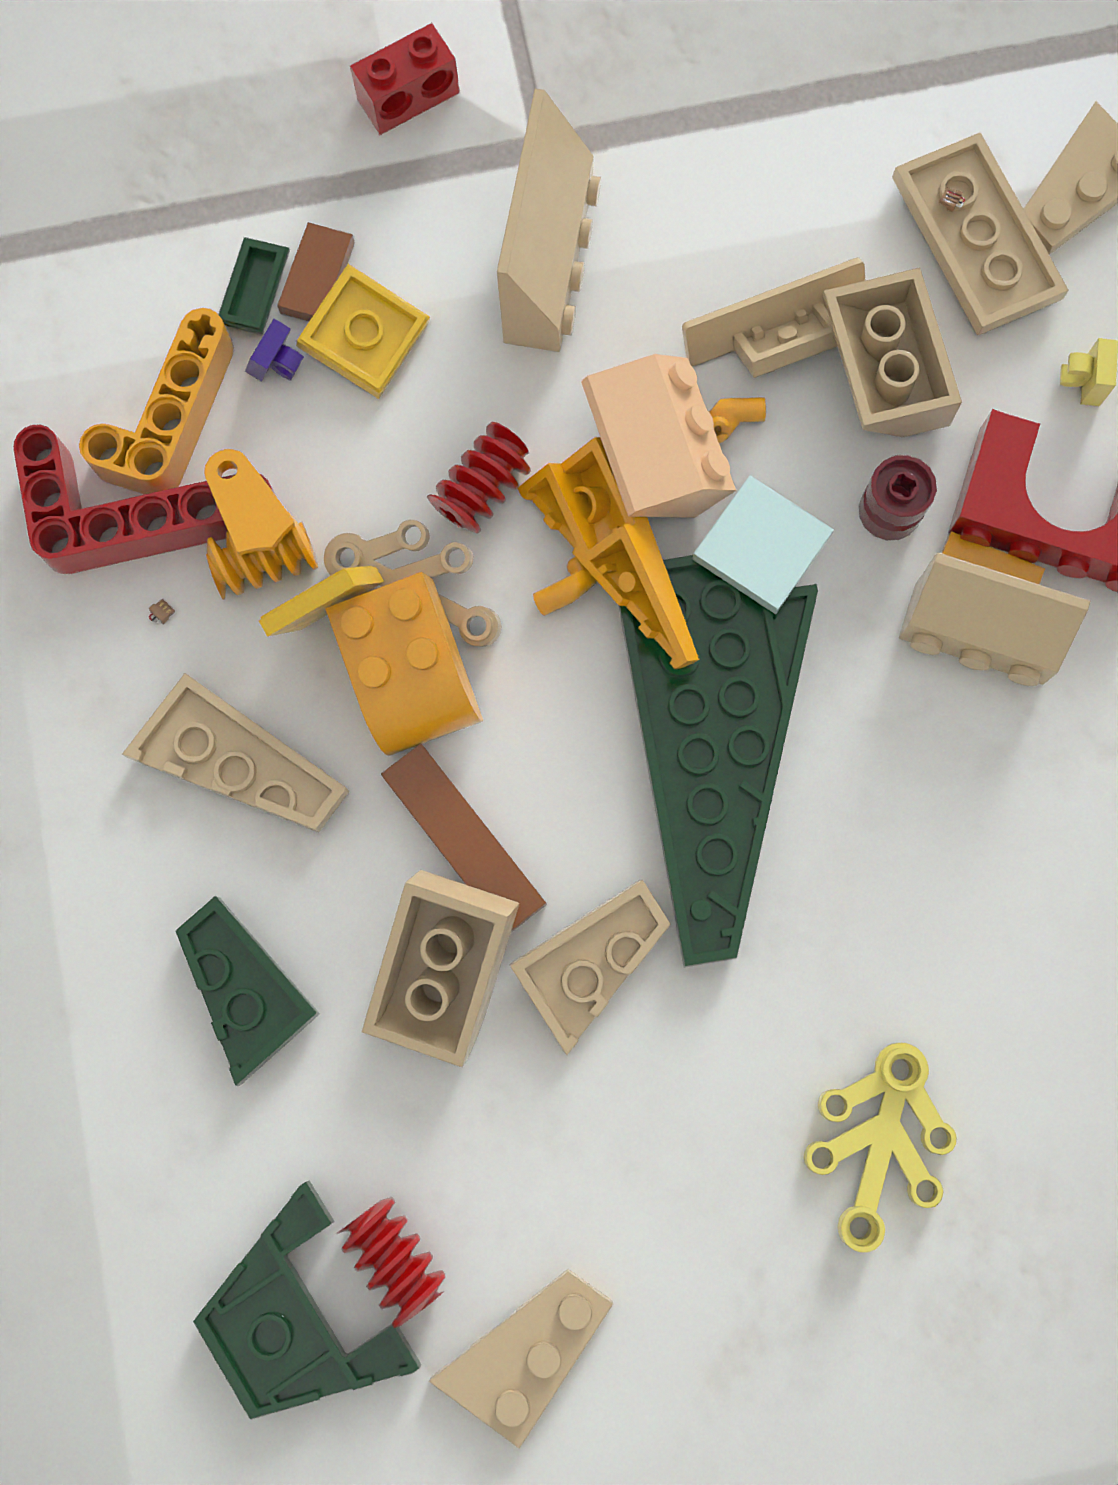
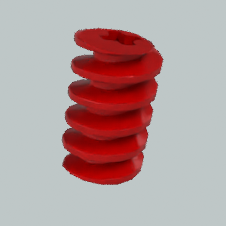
M493 421L486 426L487 436L480 435L474 440L475 451H465L461 455L462 465H454L449 469L450 480L442 479L437 483L436 492L438 496L432 494L426 496L433 507L454 525L476 534L481 531V528L474 516L479 514L491 519L494 515L486 503L488 499L499 504H504L506 501L499 486L502 484L513 490L519 486L511 472L516 470L524 475H528L531 472L529 465L524 460V457L529 454L525 443L510 429Z
M390 1197L380 1200L336 1234L346 1231L350 1232L348 1239L341 1248L343 1253L362 1250L363 1253L354 1266L356 1272L370 1268L375 1269V1273L366 1285L368 1290L387 1287L388 1291L379 1304L380 1308L386 1309L399 1305L401 1308L391 1323L395 1329L413 1318L443 1293H438L437 1290L445 1279V1273L443 1270L425 1274L424 1271L432 1261L433 1256L430 1252L412 1255L413 1250L420 1241V1237L417 1233L402 1238L399 1236L408 1219L405 1215L392 1219L387 1218V1214L395 1204L394 1198Z

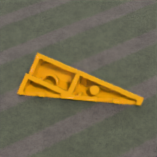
M601 437L591 439L561 464H546L517 487L520 495L526 500H532L545 515L543 521L549 528L558 530L574 548L572 554L618 605L626 606L641 623L638 628L647 638H654L672 658L670 664L674 669L683 668L699 660L648 518L628 516Z

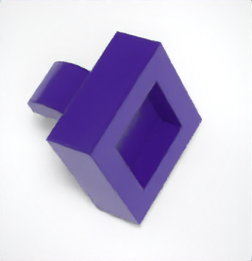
M274 318L250 357L245 372L262 382L271 367L277 374L291 381L304 358L298 351L284 345L291 328Z

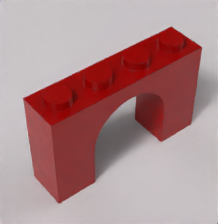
M992 409L979 430L948 533L950 534L952 531L961 535L960 539L1006 551L1008 554L1030 563L1038 561L1057 567V571L1067 577H1088L1104 582L1108 589L1118 592V484L1105 525L1088 531H1070L1051 524L1035 510L1026 490V472L1040 423Z

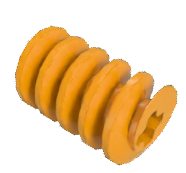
M293 518L295 527L282 538L274 551H255L239 555L229 532H226V547L223 549L212 537L208 538L206 557L222 600L226 596V584L236 595L244 593L245 578L256 589L263 587L264 571L275 583L281 581L282 565H285L294 576L301 574L302 558L313 570L319 568L303 522L298 523Z

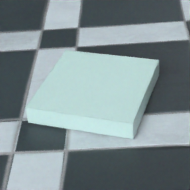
M750 475L693 553L692 559L768 610L777 614L829 540L834 529Z

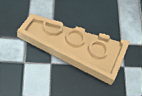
M184 673L122 753V755L131 760L318 833L350 792L345 786L186 673Z

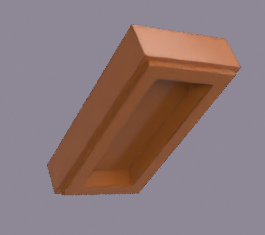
M310 222L307 223L277 304L280 314L305 321L311 320L348 264L355 244L353 234Z

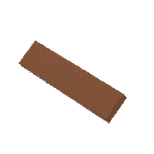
M421 743L381 773L383 779L466 885L520 903L511 933L547 905Z

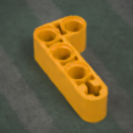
M198 308L184 316L135 432L110 424L100 423L85 430L80 437V454L101 480L144 495L179 487L233 356L234 347L232 340L217 312L208 308ZM199 377L191 386L181 387L186 379ZM175 419L181 420L178 426L174 429L168 431L163 430L164 426L169 421ZM111 448H117L112 457L100 460L103 452ZM157 462L163 463L159 471L151 475H145V471L150 465Z

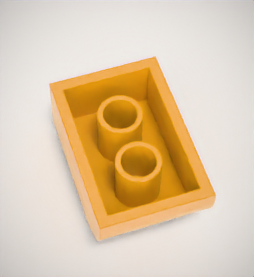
M419 572L325 608L366 724L375 742L384 754L390 756L418 746L420 743L423 744L483 722L432 578L423 572Z

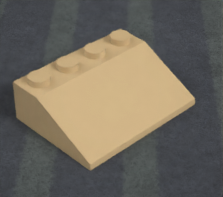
M536 88L534 89L497 268L503 342L560 352L563 334L571 336L573 332L576 306L569 305L571 292H580L584 262H578L580 248L588 249L590 245L593 219H586L588 206H597L601 177L593 176V154L547 92Z

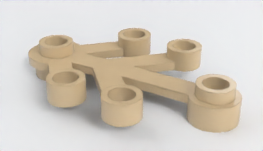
M406 520L399 525L397 531L368 541L353 533L337 535L326 546L324 564L330 575L343 568L376 567L384 580V583L379 585L382 587L419 572H423L430 578L449 572L455 574L465 573L473 564V554L467 546L453 542L447 544L440 554L393 570L375 561L403 549L420 551L427 546L430 538L428 528L419 521ZM411 527H418L421 532L420 540L416 544L409 545L405 538L406 532ZM352 549L355 554V560L352 565L344 567L341 564L340 556L344 550ZM455 549H461L465 555L464 563L459 567L453 568L449 563V555ZM438 594L448 622L459 627V633L465 642L473 646L485 647L493 644L498 639L501 633V621L493 610L483 606H474L467 609ZM481 616L486 622V629L483 634L475 636L470 630V623L475 617Z

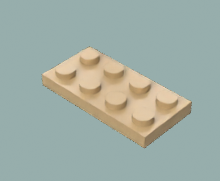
M981 132L895 167L892 179L977 336L1064 299L1069 290ZM947 187L955 191H962L961 197L965 198L963 206L961 208L956 206L953 212L947 210L946 206L939 203Z

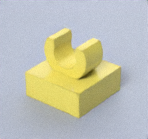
M1098 338L1087 354L1081 352L1070 353L1068 355V364H1062L1060 385L1066 387L1082 386L1081 404L1100 406L1115 388L1118 340Z

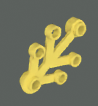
M893 1043L886 1046L876 1057L873 1073L842 1090L829 1089L821 1094L818 1100L819 1112L825 1119L833 1122L846 1120L852 1113V1107L883 1093L877 1115L828 1142H812L804 1152V1162L808 1169L820 1175H827L836 1169L838 1162L869 1146L854 1206L847 1208L838 1220V1233L841 1240L857 1252L873 1251L880 1246L884 1239V1222L876 1211L892 1153L908 1180L907 1194L914 1204L923 1208H933L940 1203L943 1197V1187L940 1181L929 1174L900 1122L905 1100L923 1127L920 1139L927 1151L933 1154L945 1155L954 1149L957 1142L954 1129L949 1124L943 1122L924 1088L929 1075L927 1060L918 1048L908 1043ZM898 1059L905 1061L909 1067L908 1076L903 1080L896 1079L891 1070L893 1063ZM833 1095L840 1096L844 1101V1110L837 1116L831 1115L826 1108L828 1098ZM938 1127L942 1128L947 1135L946 1144L941 1148H935L930 1141L931 1132ZM820 1147L826 1148L830 1153V1162L824 1168H817L812 1161L813 1152ZM924 1180H928L934 1189L933 1196L927 1201H921L916 1193L918 1184ZM857 1217H863L868 1223L867 1233L860 1238L853 1237L850 1232V1224Z

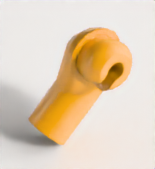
M765 397L723 398L717 401L709 413L713 419V428L718 442L723 443L726 441L740 422H764L766 418Z
M573 557L567 563L566 568L571 574L570 576L533 593L535 604L543 616L573 603L597 583L596 579L576 557Z

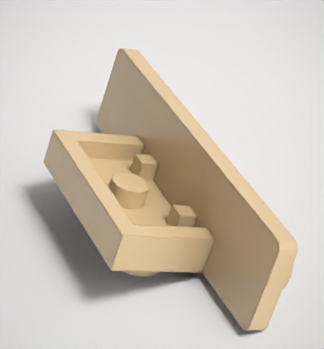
M857 257L683 323L682 332L686 358H688L691 366H696L735 351L755 378L837 347L823 292L824 290L865 281V264Z

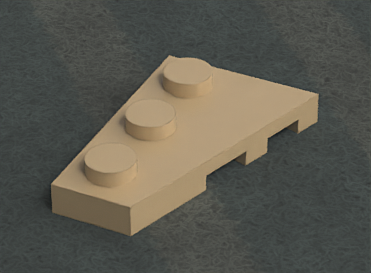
M643 880L635 882L509 964L566 1055L579 1041V1037L594 1018L598 1017L607 1006L609 999L628 975L634 972L671 925Z
M567 1269L488 1334L486 1333L473 1343L468 1350L434 1374L429 1382L520 1449L612 1307L613 1301Z

